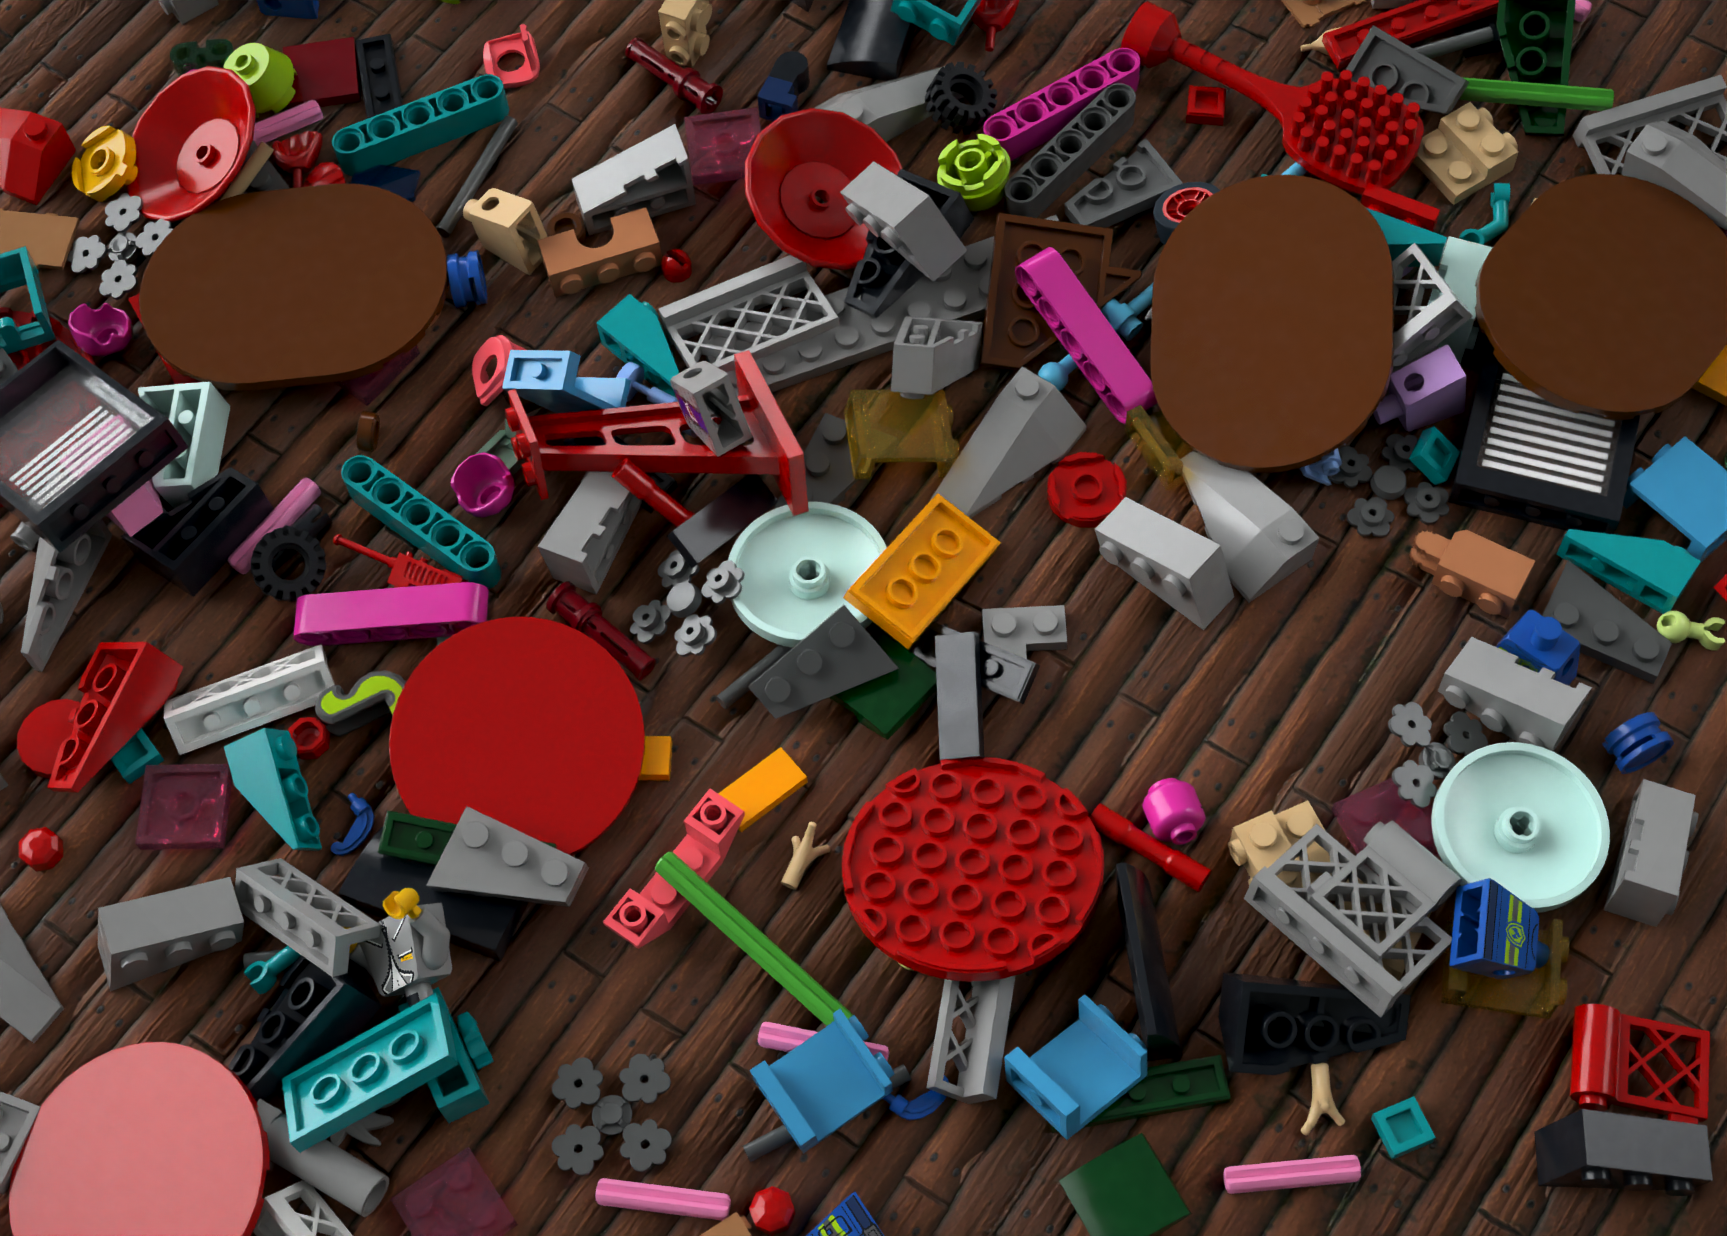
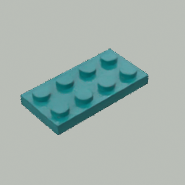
M437 992L282 1078L289 1141L299 1153L458 1065L446 1002Z

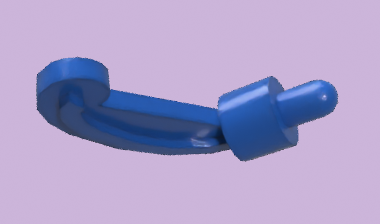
M350 793L348 799L352 803L350 809L357 818L343 843L337 841L331 845V851L339 856L355 851L367 839L374 825L375 815L372 807L363 797L358 798L355 793Z
M944 1075L943 1081H946V1082L949 1083V1080H948L947 1077ZM930 1090L910 1102L900 1094L895 1097L890 1093L883 1099L890 1104L888 1109L899 1117L910 1121L922 1119L933 1113L943 1103L946 1096Z

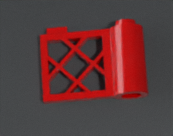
M1582 1004L1576 1006L1573 1019L1570 1098L1579 1102L1581 1109L1606 1111L1607 1105H1617L1668 1115V1120L1693 1124L1704 1122L1708 1119L1710 1031L1621 1014L1618 1009L1603 1004ZM1630 1029L1645 1032L1656 1048L1642 1058L1630 1044ZM1661 1035L1668 1036L1670 1038H1668L1665 1041ZM1677 1038L1696 1042L1695 1061L1687 1067L1669 1046ZM1659 1052L1663 1054L1678 1073L1665 1084L1661 1082L1646 1063ZM1629 1059H1630L1631 1062L1634 1064V1065L1631 1066L1630 1068H1629ZM1694 1068H1695V1076L1690 1072V1071H1691L1692 1069H1694ZM1636 1069L1639 1070L1655 1090L1647 1098L1628 1094V1075ZM1682 1078L1694 1092V1107L1680 1105L1667 1088ZM1659 1095L1663 1101L1655 1100L1654 1098Z

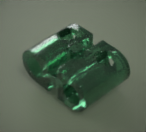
M226 39L206 40V47L203 48L199 47L197 41L177 44L171 49L170 59L178 77L192 69H200L206 66L223 68L226 60L235 50L232 43Z

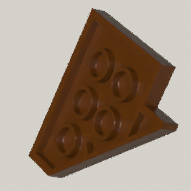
M998 213L979 367L1018 372L1021 367H1025L1059 341L1023 291L1015 275V268L1044 249L1052 247L1062 256L1099 309L1103 308L1108 301L1119 296L1140 279L1142 271L1109 266L1113 229Z

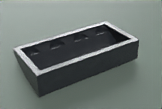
M849 0L827 62V70L882 81L899 78L916 25L902 20L897 14L890 11L893 0Z
M381 827L364 848L338 892L340 897L358 910L385 919L390 915L385 911L383 901L393 891L400 892L404 888H412L419 895V903L417 905L442 903L446 928L450 931L451 944L501 962L529 902L455 892L433 891L426 885L436 865L377 853L383 827Z
M1127 863L1116 864V896L1142 1039L1148 1051L1147 1062L1182 1057L1151 886L1148 878L1139 869Z

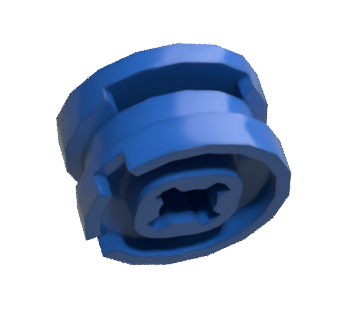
M469 251L467 256L461 257L457 253L448 254L447 271L455 307H466L468 302L474 301L477 305L487 304L486 280L479 251Z
M1654 712L1643 713L1626 721L1613 730L1605 738L1606 741L1602 743L1608 754L1615 755L1617 758L1615 764L1622 774H1629L1646 767L1663 756L1673 746L1674 741L1668 732L1660 730L1659 726L1661 723Z

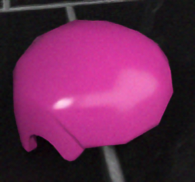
M83 303L69 315L68 326L75 342L82 351L91 356H107L124 349L132 338L133 324L124 310L114 308L108 303H104L97 310H93Z
M482 452L469 456L458 465L451 478V487L456 493L459 505L468 514L484 518L498 514L512 501L515 482L510 470L498 456Z

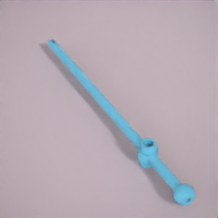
M1295 162L1281 175L1303 176L1308 171ZM1153 283L1128 304H1121L1113 298L1101 309V312L1119 336L1121 335L1126 341L1133 339L1143 327V323L1136 317L1152 304ZM1068 354L1058 363L1048 362L1044 364L1038 371V376L1055 385L1061 391L1068 383V374L1078 366Z

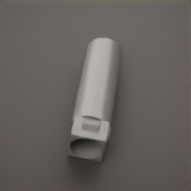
M262 1099L258 1100L257 1110L263 1129L267 1132L270 1160L363 1217L370 1215L376 1209L387 1191L389 1177L326 1139L299 1153L290 1144L286 1115H283L280 1109L273 1107Z

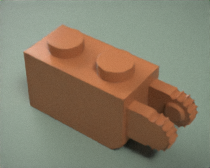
M1428 530L1426 532H1418L1413 542L1414 547L1411 548L1409 554L1412 565L1419 566L1421 570L1434 575L1431 584L1438 586L1447 595L1462 597L1477 604L1486 613L1499 614L1507 619L1535 563L1533 559L1468 530L1455 532L1451 540L1439 534H1433L1432 531L1428 532Z

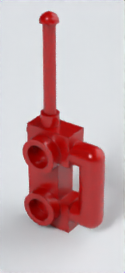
M341 534L333 537V543L336 546H344L387 564L392 569L387 583L394 585V588L468 582L461 575L427 564L428 560L423 557L420 560L413 558L415 554L407 551L406 555L399 553L397 558L394 556L389 557L343 538Z

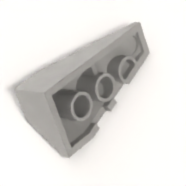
M942 67L840 93L814 108L844 112L872 127L887 142L935 113L934 111L928 113L926 106L929 102H925V95L929 85ZM951 91L957 100L964 97L958 92Z
M1663 120L1647 124L1626 151L1622 175L1654 183L1678 194L1703 211L1717 226L1727 230V164L1696 136Z
M1021 367L998 395L930 501L939 493L971 519L1000 500L1002 494L1020 482L1025 484L1034 478V473L1050 463L1054 465L1062 460L1084 434L1087 426L1055 385Z
M1194 450L1178 461L1179 469L1194 505L1198 506L1205 523L1204 529L1208 539L1221 545L1230 582L1248 603L1312 560L1319 541L1317 534L1289 504L1250 472L1221 466L1218 462Z
M102 519L61 553L39 537L21 649L23 656L36 671L42 672L112 537L111 532Z
M0 904V1018L31 1042L35 1043L64 1008L42 971L35 964L26 949L25 943L12 926L8 915Z

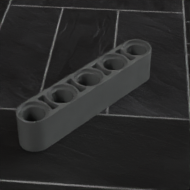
M1123 83L1111 84L1105 88L1007 181L1004 189V214L1037 218L1132 127L1136 103L1135 91L1129 85Z

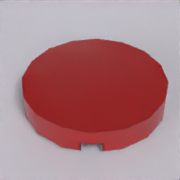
M1079 452L1064 457L1058 462V466L1054 468L1053 472L1051 471L1047 482V500L1052 511L1063 522L1076 527L1095 528L1126 497L1127 480L1122 469L1115 462L1112 464L1110 461L1105 460V456L1094 452Z
M71 699L51 700L35 708L24 719L17 733V750L22 762L37 776L50 779L60 745L67 738L71 737L74 725L68 722L70 712L74 708H80L81 702Z

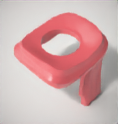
M525 24L520 25V33L496 38L486 42L484 45L483 62L486 74L499 77L503 82L504 89L525 86L532 83L539 75L540 62L533 36L529 33ZM508 53H519L525 58L522 67L510 72L501 70L498 67V61L503 55Z
M498 335L489 338L479 348L473 358L472 375L476 395L480 399L481 405L488 406L504 390L502 386L510 350H526L512 343L506 336ZM494 357H497L495 373L489 380L486 368L489 362Z

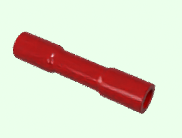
M624 459L614 470L611 476L638 499L649 504L675 525L676 528L695 515L694 512L687 510L657 486L650 476L629 459Z
M1098 804L1090 816L1096 831L1163 868L1167 874L1193 890L1200 892L1212 872L1211 869L1183 852L1163 844L1137 828L1133 822L1105 805Z

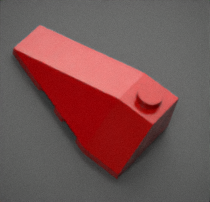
M0 108V189L8 195L38 205L74 155L76 149L61 122L30 111Z
M100 642L81 677L78 690L83 692L84 695L80 708L72 709L68 722L74 725L71 737L67 738L60 745L47 788L54 792L78 793L166 703L167 699L175 692L178 685L177 680L184 667L148 642Z

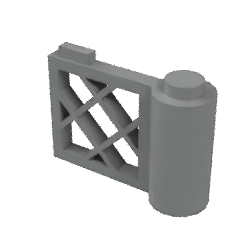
M1393 820L1386 825L1381 821L1375 824L1364 837L1363 841L1367 846L1335 875L1332 876L1325 871L1307 889L1312 894L1308 903L1376 962L1431 911L1434 912L1441 907L1462 880ZM1365 863L1379 875L1380 885L1358 883L1357 870ZM1331 893L1351 894L1352 910L1337 909L1325 898ZM1360 895L1381 896L1383 912L1361 911ZM1391 897L1406 898L1417 910L1412 914L1392 913ZM1363 922L1385 924L1386 938L1378 945L1364 933ZM1394 924L1399 925L1396 929H1394Z

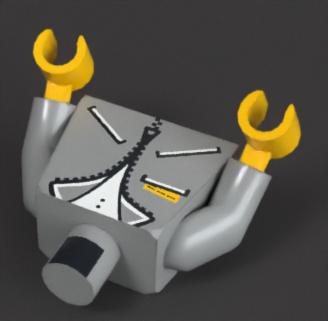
M404 888L400 892L393 891L383 901V907L390 916L377 922L381 925L380 937L350 945L349 959L370 974L382 996L389 997L405 994L408 1006L411 1007L433 994L432 984L451 975L452 963L449 950L450 931L446 928L442 903L417 905L419 903L417 891L412 888Z

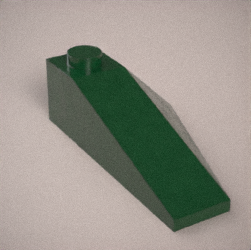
M1576 0L1498 1L1496 28L1511 81L1568 86ZM1517 105L1525 135L1564 136L1566 108Z

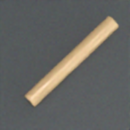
M261 141L220 200L243 194L271 156L274 149Z

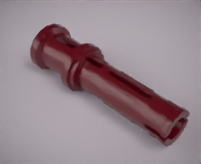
M636 37L627 45L625 55L628 59L633 60L673 87L676 97L682 100L687 99L695 104L701 114L708 115L712 113L720 104L723 96L722 87L716 83L710 84L702 79L697 70L693 68L684 69L645 43L641 38Z
M570 581L562 583L550 595L546 603V609L550 613H558L571 624L572 628L595 640L613 658L633 673L638 680L645 679L652 672L656 665V660L602 616L601 607L595 602L589 603L579 595L573 583Z

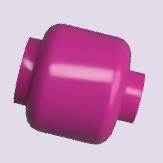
M1176 778L1163 779L1153 784L1149 788L1142 804L1154 836L1163 842H1173L1176 845H1181L1192 841L1197 836V832L1203 826L1206 819L1194 787Z

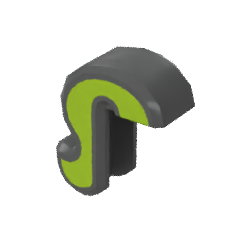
M383 670L370 672L358 679L347 695L340 685H333L324 690L317 698L315 705L316 714L319 720L327 727L330 734L342 737L389 713L393 715L398 697L406 681L401 675Z

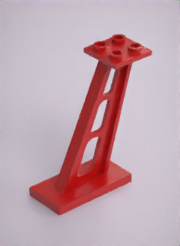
M749 350L734 354L738 387L737 398L753 438L751 439L753 443L738 445L719 457L707 445H693L683 439L681 432L691 428L688 426L678 402L527 416L516 389L508 391L511 407L505 409V415L511 432L516 431L517 434L511 438L512 448L517 461L524 459L525 463L521 464L526 483L528 487L535 485L541 500L549 498L544 471L614 472L617 466L627 458L643 472L773 475L793 516L809 511L804 453ZM718 417L711 418L718 425L722 421V419ZM667 432L672 436L675 444L620 445L614 441L613 437L622 434ZM598 436L603 438L605 445L551 446L546 444L545 441Z

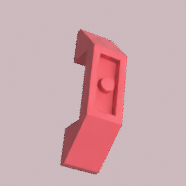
M709 789L684 820L687 835L673 853L703 880L708 882L722 865L745 815L744 811L712 789ZM656 872L640 894L630 888L606 917L603 924L639 949L669 931L691 903Z

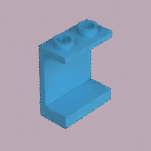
M510 350L502 389L507 391L516 389L518 396L555 413L626 407L631 380L627 378L576 377L581 356L572 351Z
M1684 436L1673 447L1669 444L1663 446L1651 461L1653 464L1646 470L1640 467L1630 475L1623 506L1627 509L1639 498L1644 500L1691 540L1687 551L1702 562L1727 540V470Z
M1086 995L1078 999L1079 1019L1030 1058L1019 1047H1016L1004 1057L1006 1081L1066 1140L1147 1076L1148 1051L1143 1041L1136 1034H1128L1116 1023L1109 1009L1102 1004L1097 1006Z
M841 1009L833 1013L834 1022L769 1066L764 1060L750 1070L753 1080L803 1154L893 1092L892 1082L889 1078L895 1075L891 1066L880 1052L874 1056L863 1042L869 1036L855 1015L847 1019Z

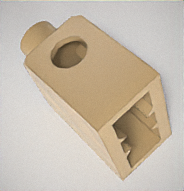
M492 188L479 200L470 199L465 204L463 216L466 220L472 222L479 240L486 250L528 275H531L543 262L537 240L548 236L532 201Z

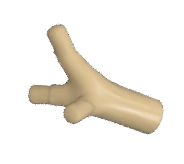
M815 822L808 823L802 841H800L799 836H793L791 839L793 857L781 880V883L790 889H797L806 868L814 859L830 852L828 844L815 848L812 847L817 827Z
M1326 1063L1311 1065V1107L1308 1118L1300 1130L1305 1136L1309 1135L1321 1114L1324 1113L1328 1114L1338 1126H1342L1345 1123V1119L1338 1112L1332 1098L1329 1065Z

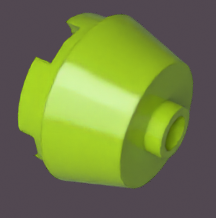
M248 43L237 48L224 64L223 68L232 69L249 85L256 108V118H259L258 113H265L271 109L278 113L289 104L296 91L292 85L294 75H297V72L293 68L290 58L284 53L259 43Z
M976 134L978 139L968 140L959 144L958 139L954 140L943 149L938 158L940 165L937 172L938 184L961 193L970 211H981L996 205L1004 197L1005 184L1009 179L1011 162L1007 151L1001 147L998 140L985 134Z

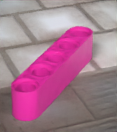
M1118 48L989 117L984 123V134L998 140L1001 147L1007 151L1010 161L1018 158L1055 137L1111 84L1123 83L1129 85L1136 92L1140 73V57L1138 53L1129 48Z
M1048 247L1015 268L1017 281L1119 422L1125 424L1158 403L1150 378L1062 256L1054 248Z
M461 582L303 595L298 597L296 602L293 639L303 645L317 646L322 644V646L452 636L465 628L487 621L489 590L486 586L479 583Z

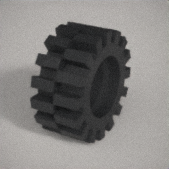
M952 62L948 63L945 68L942 67L926 90L925 102H929L926 106L928 113L935 112L932 116L935 123L938 120L944 122L941 128L947 130L949 126H952V133L959 134L963 129L964 135H967L972 130L974 132L978 131L993 112L997 104L995 99L997 90L991 89L994 84L991 79L986 81L983 79L986 75L984 71L981 70L977 74L974 72L976 66L969 64L966 69L964 68V62H957L955 66ZM951 91L965 96L971 105L958 101Z
M296 527L274 529L273 532L264 535L254 548L251 558V573L253 574L254 582L261 588L264 594L278 601L293 602L300 596L309 595L317 589L324 578L327 564L325 562L326 555L324 549L322 550L319 545L320 542L310 536L309 532L305 530L301 531L296 529ZM283 549H293L299 552L304 559V571L301 576L294 580L281 579L273 571V557Z

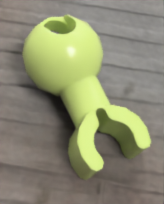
M1668 611L1658 619L1657 631L1672 643H1679L1686 638L1698 639L1701 645L1709 650H1718L1725 643L1724 638H1717L1708 631H1719L1725 624L1724 619L1712 617L1704 624L1691 622L1684 613L1679 611Z

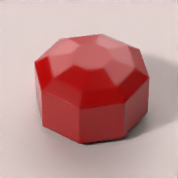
M316 717L299 718L288 728L290 736L297 747V756L301 760L318 759L329 749L330 732Z
M47 827L30 829L19 841V858L36 872L53 869L64 857L63 841Z
M774 1186L756 1192L749 1207L756 1229L771 1236L789 1230L796 1214L789 1193Z

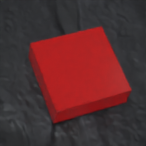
M1189 85L1186 123L1223 126L1226 88Z

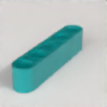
M481 75L340 129L332 138V146L342 171L349 176H360L501 122L505 116H508L510 110L503 82L495 75Z
M357 455L344 463L341 470L342 479L352 500L447 570L463 576V579L468 580V582L482 584L488 589L498 584L502 571L494 548L489 542L372 458ZM369 478L365 482L358 483L362 479ZM398 499L394 503L386 504L390 500ZM421 520H427L423 524L415 525L417 522ZM457 541L451 546H444L448 542ZM487 562L483 567L473 568L478 563Z

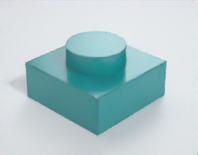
M1433 426L1422 431L1409 460L1434 485L1447 481L1460 451Z
M141 728L111 758V761L126 782L131 784L163 762L164 759Z
M1415 1096L1375 1112L1371 1117L1392 1160L1431 1144L1436 1138Z

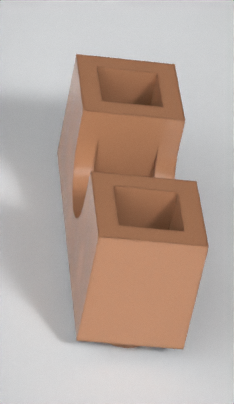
M641 208L610 218L613 237L602 247L588 248L583 246L577 240L574 229L537 240L554 296L574 294L581 289L601 283H610L618 278L637 272H646L656 266H660L662 260L660 243L647 208Z

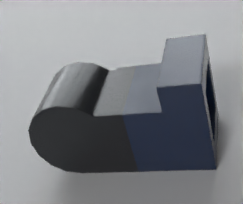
M796 51L785 52L776 60L757 96L760 118L775 121L781 115L799 111L798 96L807 90L810 83L808 61L802 53Z

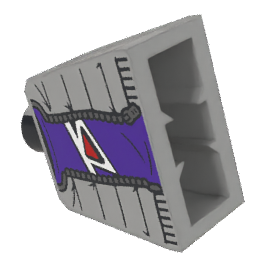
M701 361L671 378V386L688 426L717 457L753 438L729 374L707 361ZM718 417L722 419V421L718 425L711 418Z

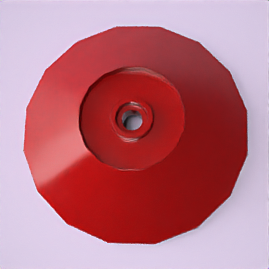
M206 66L182 74L157 94L139 118L132 134L136 145V161L134 165L138 168V174L130 185H126V189L131 197L139 196L143 200V207L139 212L146 219L157 221L162 218L172 223L188 218L192 214L202 211L221 197L239 174L253 141L256 108L249 85L232 69Z
M808 108L781 115L757 134L745 161V195L758 226L782 251L814 267L848 270L855 268L858 261L863 259L868 245L866 237L869 229L864 223L858 225L848 215L845 208L849 204L840 192L873 161L895 175L903 168L896 152L872 127L844 112ZM815 196L820 197L825 204L819 203Z

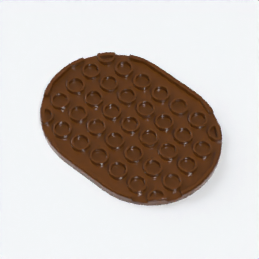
M1591 174L1571 178L1552 186L1531 204L1494 245L1484 260L1475 282L1476 318L1481 332L1487 335L1494 347L1493 354L1497 360L1527 389L1544 400L1577 414L1582 410L1599 414L1603 419L1628 420L1633 419L1637 415L1652 412L1655 414L1672 407L1692 389L1727 345V237L1703 211L1688 200L1664 187L1638 178L1614 174Z
M1269 175L1244 180L1228 186L1202 201L1185 216L1167 240L1157 263L1153 283L1151 380L1158 405L1176 435L1192 450L1218 462L1221 466L1254 473H1273L1293 470L1322 460L1323 456L1331 453L1341 445H1347L1365 428L1367 421L1378 407L1380 401L1382 402L1391 379L1394 359L1393 264L1388 243L1376 219L1366 207L1346 191L1318 179L1297 175Z
M344 183L240 194L215 202L202 211L192 214L176 226L160 243L150 258L142 278L139 295L141 319L151 343L169 366L183 376H189L202 382H211L218 389L249 391L350 380L384 368V363L401 353H408L426 335V329L435 316L440 314L446 299L449 286L447 255L437 229L424 212L402 196L385 189L363 184Z

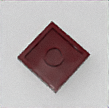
M354 37L283 47V53L290 58L293 68L297 72V75H294L292 85L296 92L287 105L288 109L310 100H316L320 107L361 101L358 57Z

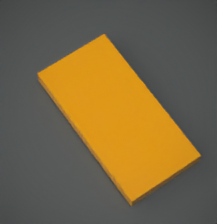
M937 493L847 590L843 598L909 650L994 554L1001 542Z

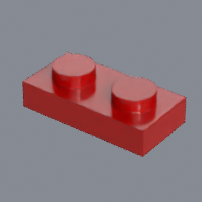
M1371 183L1367 184L1361 199V204L1366 208L1435 232L1440 209Z

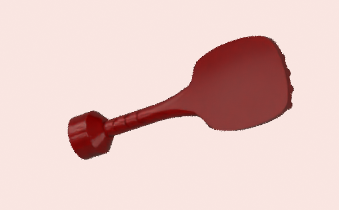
M1149 1L1144 2L1135 12L1123 36L1121 48H1129L1137 52L1140 57V65L1150 69L1173 59L1236 90L1262 106L1280 121L1283 129L1282 144L1286 153L1313 175L1342 189L1363 194L1367 184L1371 183L1389 190L1409 169L1420 148L1424 134V125L1419 116V104L1411 102L1408 106L1403 103L1404 96L1401 93H1394L1391 97L1387 95V88L1384 85H1377L1375 89L1370 87V79L1363 76L1358 79V82H1353V74L1350 70L1341 71L1339 79L1333 78L1334 76L1331 72L1325 71L1322 73L1319 81L1303 87L1287 85L1261 77L1182 39L1176 15Z

